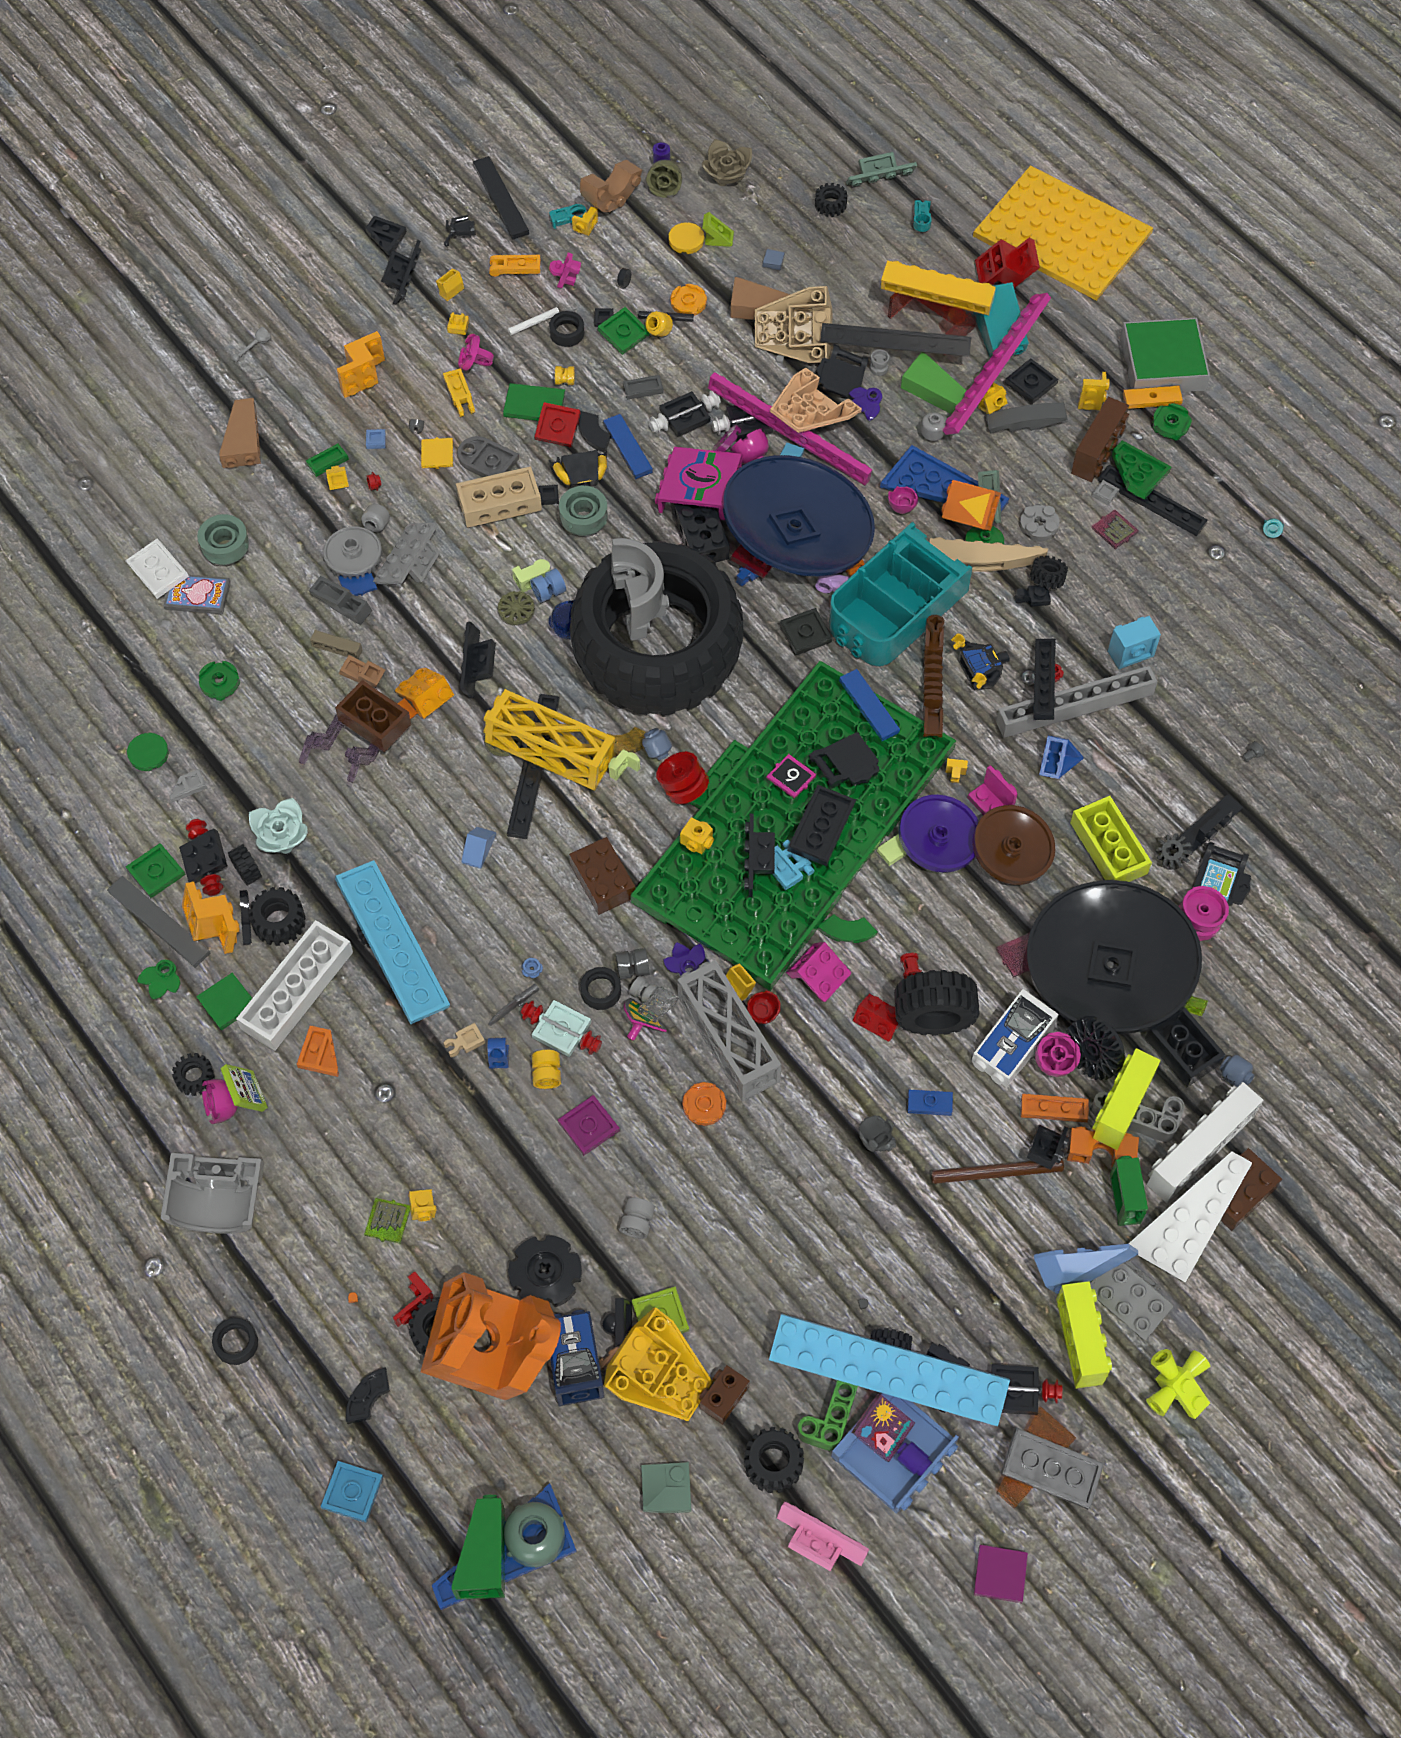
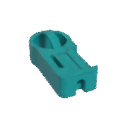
M916 200L914 203L913 227L919 232H926L931 228L930 201L925 200L921 202V200Z
M574 204L550 211L549 216L552 227L556 229V226L572 224L573 213L582 212L584 214L586 212L585 206Z

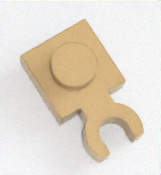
M473 1023L456 1032L457 1039H447L444 1042V1047L454 1046L455 1048L449 1051L450 1057H455L461 1049L468 1053L484 1045L485 1040L476 1024Z

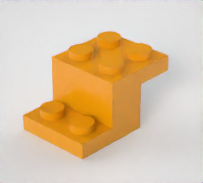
M376 331L344 345L347 364L337 368L341 393L344 398L378 384L375 365L385 361L381 336Z
M186 883L182 908L193 941L219 936L224 954L232 953L234 944L237 943L236 935L239 932V924L237 920L233 919L231 902L227 901L225 895L202 899L201 891L196 889L195 883Z

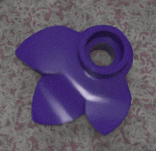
M858 387L849 392V395L853 398L852 402L862 408L861 412H865L868 421L876 418L880 412L879 404L882 401V392L879 389ZM874 394L876 395V397L871 398L870 395Z
M677 942L672 950V957L663 959L664 965L670 972L679 973L681 976L686 973L685 970L687 968H691L693 971L699 968L705 960V951L701 944H697L689 950Z

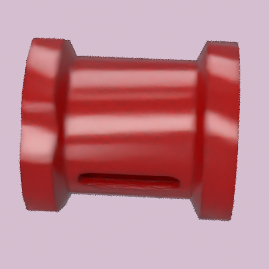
M906 953L900 956V963L904 967V979L907 976L922 972L918 966L917 961L919 957L917 953Z

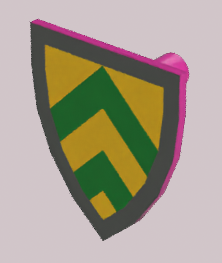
M632 998L626 1000L624 1011L633 1025L627 1035L629 1039L635 1040L643 1026L664 1032L667 1031L660 1020L642 1004Z

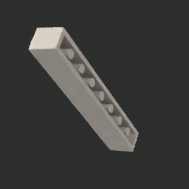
M1146 666L1055 692L1054 720H1033L1034 699L999 708L996 723L1003 738L1154 695L1157 680L1151 667Z

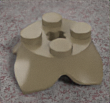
M714 139L708 149V160L702 162V168L720 186L735 183L744 178L746 169L752 160V148L739 147L733 151L726 142Z

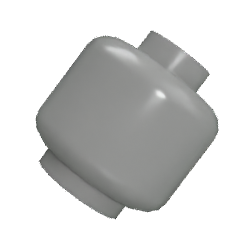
M935 412L925 415L922 419V436L930 441H937L943 438L945 435L943 429L946 425L945 417Z
M374 503L367 507L361 521L366 529L378 533L389 522L390 514L384 506Z

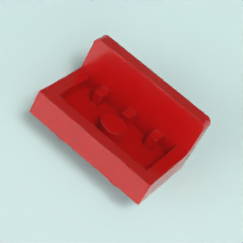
M870 993L859 1004L853 1018V1022L888 1042L891 1041L896 1029L900 1026L896 1021L895 1007Z

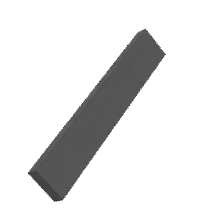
M121 876L107 889L111 896L194 968L211 954L198 940L193 941L192 935L124 876Z

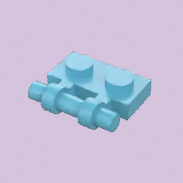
M789 840L782 844L785 848L784 851L778 845L775 846V871L773 876L785 890L803 879L800 871H805L808 876L815 871L808 859L787 851L790 844ZM789 857H793L797 863L793 864Z

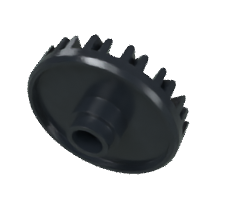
M1084 1016L1067 1028L1066 1032L1069 1033L1068 1035L1071 1036V1039L1079 1046L1081 1056L1077 1069L1084 1067L1086 1070L1083 1075L1088 1074V1077L1095 1075L1094 1080L1099 1079L1101 1081L1104 1078L1105 1080L1111 1078L1122 1069L1125 1062L1124 1046L1117 1032L1107 1022L1094 1016Z

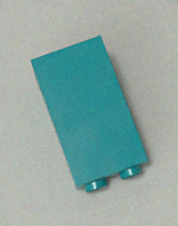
M1012 282L994 286L996 287L995 297L989 315L973 312L990 358L1021 313ZM1027 335L1013 353L1014 355H1019L1026 351L1029 344Z

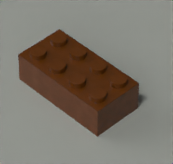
M1109 396L1107 397L1076 450L1071 474L1091 483L1095 476H1100L1103 469L1102 464L1108 462L1111 449L1117 446L1118 437L1123 436L1127 426L1124 424H1126L1130 415L1127 413L1128 404Z

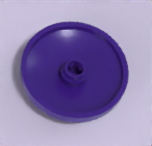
M927 795L913 801L904 811L899 823V839L906 854L921 867L935 872H954L966 867L975 858L972 838L974 829L979 821L973 811L963 802L946 795Z

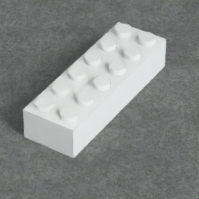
M315 920L236 1018L240 1030L276 1051L352 955L353 949L350 941Z
M1244 1082L1238 1088L1234 1085L1227 1092V1097L1223 1102L1219 1100L1212 1107V1112L1208 1116L1205 1114L1200 1118L1194 1130L1189 1129L1183 1135V1140L1179 1145L1175 1143L1168 1150V1155L1164 1160L1160 1158L1152 1166L1153 1170L1148 1174L1150 1179L1147 1186L1166 1203L1255 1117L1264 1100Z

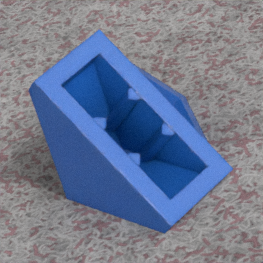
M1048 735L1039 775L1060 779V777L1083 760L1084 757L1069 739Z

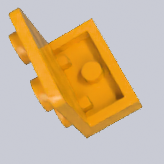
M428 668L416 670L413 676L402 681L395 689L397 695L412 702L417 713L423 719L454 696L445 677Z

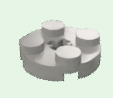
M1035 505L1024 509L1020 519V529L1024 535L1025 533L1029 535L1030 539L1046 541L1051 539L1052 535L1058 531L1059 517L1052 506ZM1042 521L1043 524L1040 526L1038 523L1035 522Z

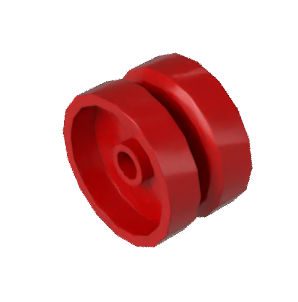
M688 751L671 755L661 763L656 772V779L671 802L676 804H686L694 801L705 792L709 784V777L702 768L701 763L694 753Z

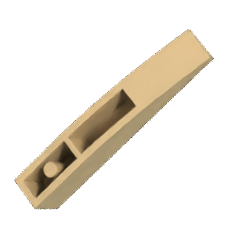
M941 537L930 538L929 541L953 561L958 559L966 566H972V572L1007 570L1032 565L1035 558L1040 556L1045 558L1048 552L1047 548L1040 546L1025 547L1020 544H990L982 541L968 542L961 539L945 540Z

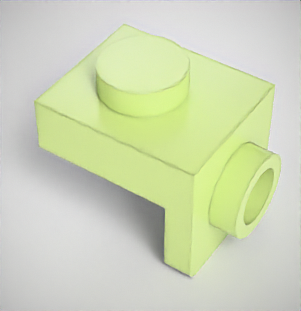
M623 749L616 758L611 759L608 765L609 776L617 781L627 767L638 772L640 770L639 757L635 753L627 752Z

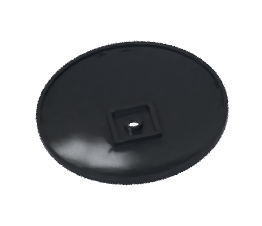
M1101 880L1075 886L1061 893L1045 906L1030 931L1027 946V963L1036 990L1042 999L1060 1016L1072 1023L1084 1016H1094L1111 1025L1117 1034H1129L1145 1031L1168 1021L1187 1004L1199 982L1202 968V951L1199 938L1191 921L1169 898L1140 884L1119 880ZM1114 961L1118 964V967L1110 968L1107 966V963Z

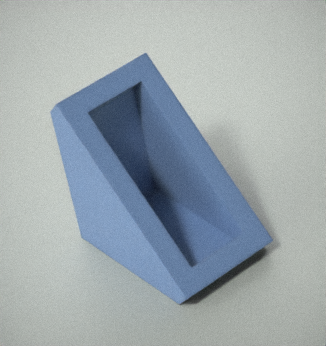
M475 827L467 834L461 862L482 869L496 837V832L480 827Z

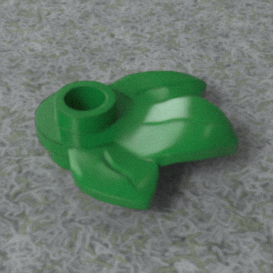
M161 960L156 966L147 967L137 979L138 983L149 985L151 999L162 997L167 990L176 993L180 987V978L176 975V966L170 960ZM169 969L167 973H162L163 970Z

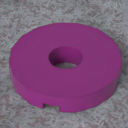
M737 424L731 427L711 451L725 452L737 439L738 435L736 433L740 434L741 428Z

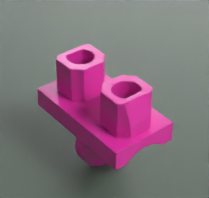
M569 252L564 263L560 260H555L549 265L550 272L554 276H560L557 284L559 288H563L564 283L574 286L576 275L580 271L581 262L572 260L573 254Z

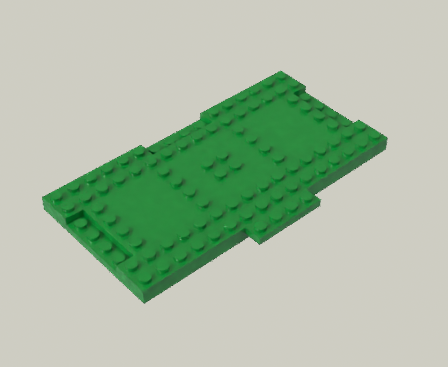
M822 661L817 663L750 748L736 740L729 745L708 771L709 784L705 792L694 801L689 802L700 809L693 818L700 822H706L713 828L714 842L709 849L706 848L702 854L692 852L680 843L679 834L631 894L632 904L662 923H670L734 965L740 963L755 982L769 991L776 985L817 931L818 926L826 919L842 898L844 890L882 840L893 831L901 820L906 808L918 798L953 752L956 745V740L945 733L942 734V738L939 736L923 737V720L875 693L900 728L898 734L881 741L840 683L839 678L844 674ZM854 733H859L879 760L878 774L872 777L868 783H860L854 786L848 779L837 787L830 788L825 775L816 763L811 762L809 759L810 753L823 749ZM788 754L817 774L808 784V788L804 789L795 799L767 779V775L776 767V764L780 763ZM827 756L822 757L835 776L840 775ZM817 785L856 799V803L827 867L809 860L812 868L815 870L814 873L808 876L805 871H800L803 879L787 890L783 888L773 874H753V898H749V890H744L745 878H749V871H745V859H749V853H745V840H749V834H745V822H749L750 814H754V832H775V846L778 845L784 851L785 848L782 844L786 840L791 842ZM789 857L793 864L797 863L793 857Z

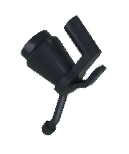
M468 215L452 218L449 226V221L446 220V229L450 234L444 241V246L448 247L449 239L456 237V235L466 237L476 235L475 221H470Z

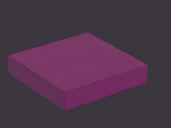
M594 1095L558 1119L559 1125L583 1156L620 1131L618 1125Z
M979 1545L973 1595L1022 1603L1028 1553Z

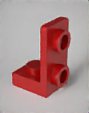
M415 1271L408 1276L410 1282L408 1288L417 1298L393 1317L397 1327L402 1324L406 1325L410 1319H413L411 1314L414 1310H419L417 1306L420 1303L425 1305L427 1304V1299H431V1302L434 1299L430 1288Z

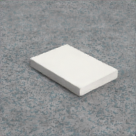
M158 538L125 560L156 599L189 577L188 573Z

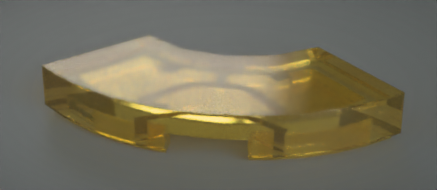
M634 727L630 732L623 735L608 734L615 737L613 756L617 757L623 749L633 753L644 748L642 740L646 732Z

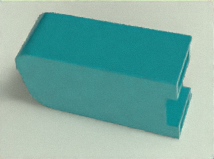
M913 522L894 539H891L866 564L859 567L857 572L845 581L831 597L829 615L831 635L841 647L845 646L855 658H860L872 666H884L895 660L925 632L926 621L929 616H942L969 591L973 567L970 565L966 566L958 559L953 561L928 542L927 535L915 527L916 524Z

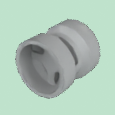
M878 349L872 352L870 372L872 374L882 376L888 372L890 356L887 351Z
M639 976L633 982L629 994L635 998H641L643 1003L649 1005L656 997L659 987L653 983H647L645 978Z

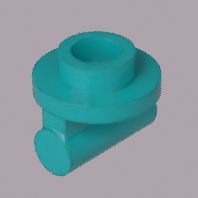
M1275 518L1264 520L1263 531L1266 536L1276 538L1282 534L1284 524Z

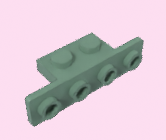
M893 152L859 159L858 163L861 174L850 176L846 184L847 186L852 185L856 187L866 181L874 183L884 177L892 179L902 173L903 175H909L916 169L917 162L897 166Z

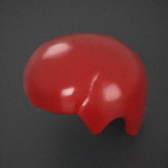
M766 990L751 996L747 1003V1011L754 1022L768 1024L773 1022L779 1015L781 1003L777 995Z

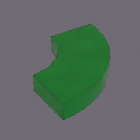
M833 914L818 926V930L822 934L838 942L860 943L870 940L878 934V931L864 917L855 921H847Z

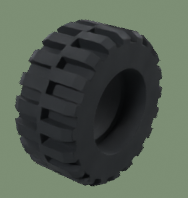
M930 970L929 972H919L916 975H910L906 979H902L894 990L896 1021L904 1030H909L914 1034H932V1036H936L938 1034L957 1033L973 1025L980 1014L977 984L971 977L964 973L959 974L957 971Z

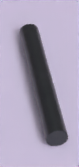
M639 311L638 318L646 319L652 312ZM663 312L667 313L675 321H694V314Z

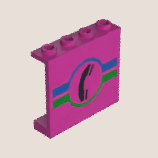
M674 447L672 454L668 456V467L664 468V480H661L659 485L660 492L656 493L655 504L658 505L659 513H663L666 502L719 508L720 520H725L722 503L723 494L731 476L742 467V454Z

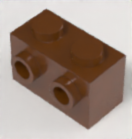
M728 1365L723 1370L719 1369L712 1379L714 1381L710 1389L705 1388L699 1397L700 1409L722 1425L750 1387V1381Z

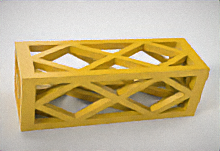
M504 689L501 696L498 695L495 698L493 708L488 710L484 716L486 724L483 732L485 733L486 743L594 791L607 772L608 765L614 755L615 737ZM522 711H533L542 723L534 722ZM554 719H557V720H559V721H561V722H563V723H566V724H559V723H558L556 720H554ZM570 732H581L589 744L581 743ZM542 735H549L558 745L546 741ZM511 736H517L530 748H519ZM535 756H541L544 760L539 759ZM558 757L566 758L578 769H566Z

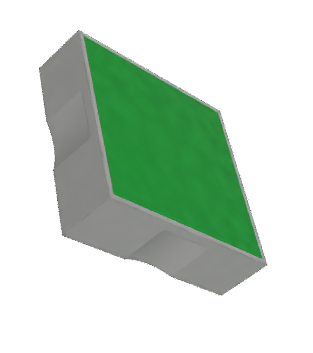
M1197 318L1123 322L1120 340L1124 358L1128 365V378L1131 389L1180 386L1181 392L1206 391L1210 372Z

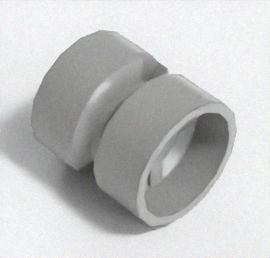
M629 1198L624 1210L626 1216L622 1217L619 1231L629 1237L647 1238L650 1228L648 1221H651L653 1218L655 1205L644 1199Z

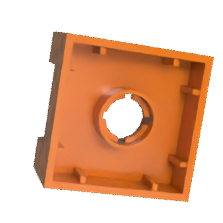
M463 1272L443 1284L420 1372L484 1394L508 1400L527 1392L545 1362L553 1355L560 1337L561 1322L555 1318L549 1301L532 1295L518 1300L486 1289L483 1278ZM487 1330L491 1336L492 1343L487 1350L479 1352L473 1346L484 1331Z

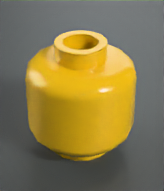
M655 311L648 315L645 325L651 335L664 337L671 332L673 321L667 313Z

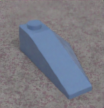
M1130 1244L1100 1246L1098 1251L1077 1248V1253L1064 1254L1063 1250H1054L1034 1254V1260L1046 1288L1058 1294L1062 1285L1092 1281L1137 1256L1138 1250Z

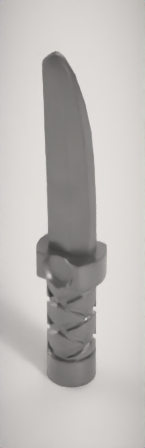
M534 983L520 995L514 996V1000L502 1008L490 1020L489 1026L495 1024L517 1006L521 1007L526 999H529L540 990L538 986Z

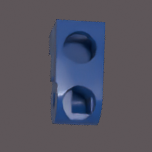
M488 1038L489 1069L509 1068V1045H507L506 1038Z

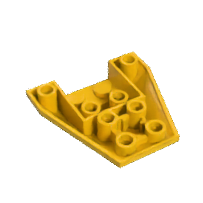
M654 1307L631 1328L607 1365L603 1386L621 1400L689 1421L700 1404L699 1397L705 1388L709 1389L713 1381L674 1321Z

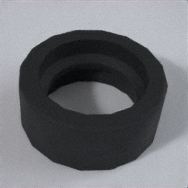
M561 311L551 318L549 329L550 337L554 343L563 347H572L582 341L584 337V321L579 314L572 311ZM563 324H572L578 327L575 332L570 334H563L556 330V328Z
M595 967L583 975L580 982L581 997L590 1008L606 1010L613 1007L619 1001L621 981L617 973L612 969ZM596 979H607L612 982L614 990L608 997L595 998L588 991L589 984Z
M230 1318L224 1320L216 1327L212 1335V1346L222 1362L229 1365H240L254 1356L258 1348V1337L255 1329L248 1321L241 1318ZM242 1329L248 1334L249 1341L247 1347L237 1354L226 1353L221 1345L223 1336L230 1330Z

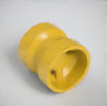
M555 366V385H561L562 383L574 385L575 367L563 368L562 366Z

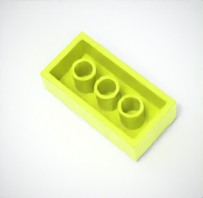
M1111 796L1073 811L1070 824L1105 880L1131 882L1148 874L1152 861Z
M1137 1048L1133 1055H1127L1123 1067L1118 1073L1114 1085L1092 1128L1095 1130L1093 1139L1118 1150L1161 1061L1160 1059Z
M1090 1281L1062 1285L1056 1301L1075 1389L1103 1385L1110 1370H1112V1363L1110 1357L1106 1356L1105 1353L1107 1341L1105 1334H1101L1099 1326L1102 1324L1100 1311H1096L1095 1302H1097L1095 1289H1091Z

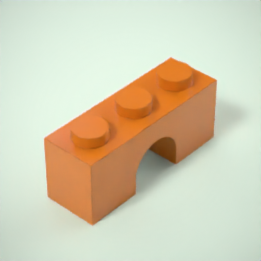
M1076 1127L1070 1131L1067 1161L1089 1164L1092 1152L1096 1149H1104L1109 1152L1112 1158L1111 1167H1113L1116 1159L1119 1157H1138L1139 1137H1134L1132 1134L1126 1133L1118 1150H1115L1093 1139L1095 1131L1088 1130L1086 1127Z

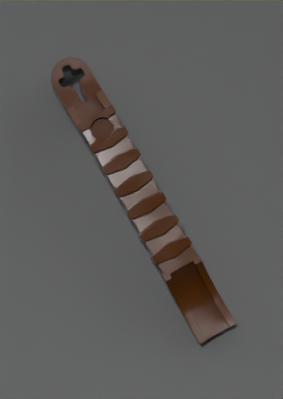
M931 615L926 621L923 674V737L939 736L942 738L943 734L942 654L945 620L939 615Z

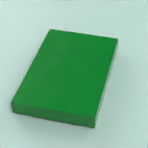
M510 383L503 417L539 421L544 402L563 406L565 389Z

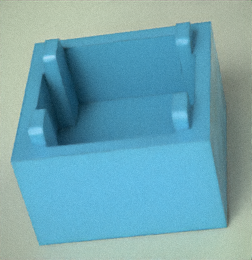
M1150 616L1140 617L1137 621L1115 627L1108 653L1117 668L1122 669L1154 657L1161 634Z

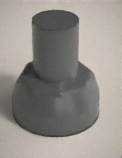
M1254 741L1249 746V751L1242 758L1249 762L1254 757L1259 758L1263 756L1265 751L1258 742Z

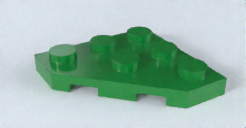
M1123 440L1112 452V457L1127 490L1142 499H1145L1170 473L1172 468L1170 465Z

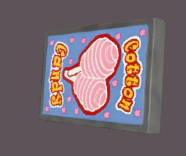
M189 575L188 578L166 593L164 609L223 614L230 587V578Z

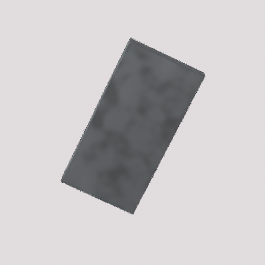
M1014 1428L1000 1474L1089 1510L1091 1509L1104 1463L1019 1428Z

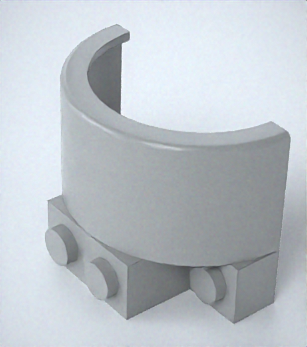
M626 538L612 539L611 573L616 590L625 589L631 610L630 614L626 615V626L630 640L647 638V629H650V621L653 618L666 616V607H669L668 596L663 594L664 571L662 563L650 547L639 541ZM635 570L640 572L641 575L635 577Z
M171 1153L161 1219L179 1228L206 1233L232 1234L250 1230L253 1225L258 1186H261L264 1162L262 1159L239 1157L236 1160ZM194 1176L196 1184L185 1180L188 1177Z

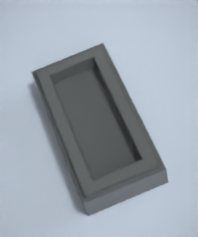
M660 375L623 381L627 400L664 393Z

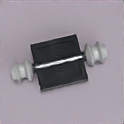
M693 391L661 404L659 405L661 413L658 414V418L655 419L653 416L650 418V429L659 435L661 429L668 431V425H670L678 437L711 422V417L707 411L711 412L713 406L716 409L719 408L721 403L718 394L710 391L709 396L702 394L701 401H699Z
M736 405L726 407L728 417L723 415L722 419H718L715 416L714 421H712L713 431L717 432L718 435H720L721 431L725 430L727 432L730 427L737 424L741 428V433H736L738 435L737 441L747 438V434L761 429L765 434L773 433V428Z

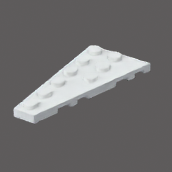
M1230 1152L1129 1244L1138 1250V1256L1186 1282L1252 1162L1234 1152Z

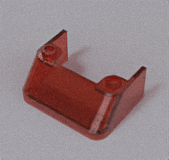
M894 293L889 299L888 318L890 319L915 298L954 325L945 333L946 335L967 336L976 326V316L968 310L899 293Z

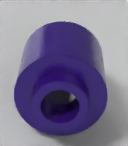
M660 142L653 146V164L659 160L671 161L670 146L667 143Z
M905 1442L896 1452L899 1455L897 1460L911 1473L917 1474L920 1477L933 1463L928 1459L930 1456L914 1442L910 1444Z

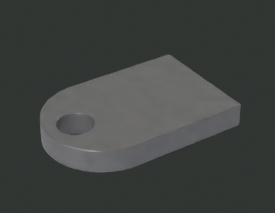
M481 436L465 439L459 445L457 451L461 466L481 477L508 472L519 460L518 453ZM466 448L474 449L471 452L464 451Z

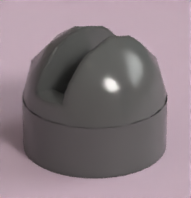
M409 419L410 431L414 433V429H417V434L421 433L425 421Z

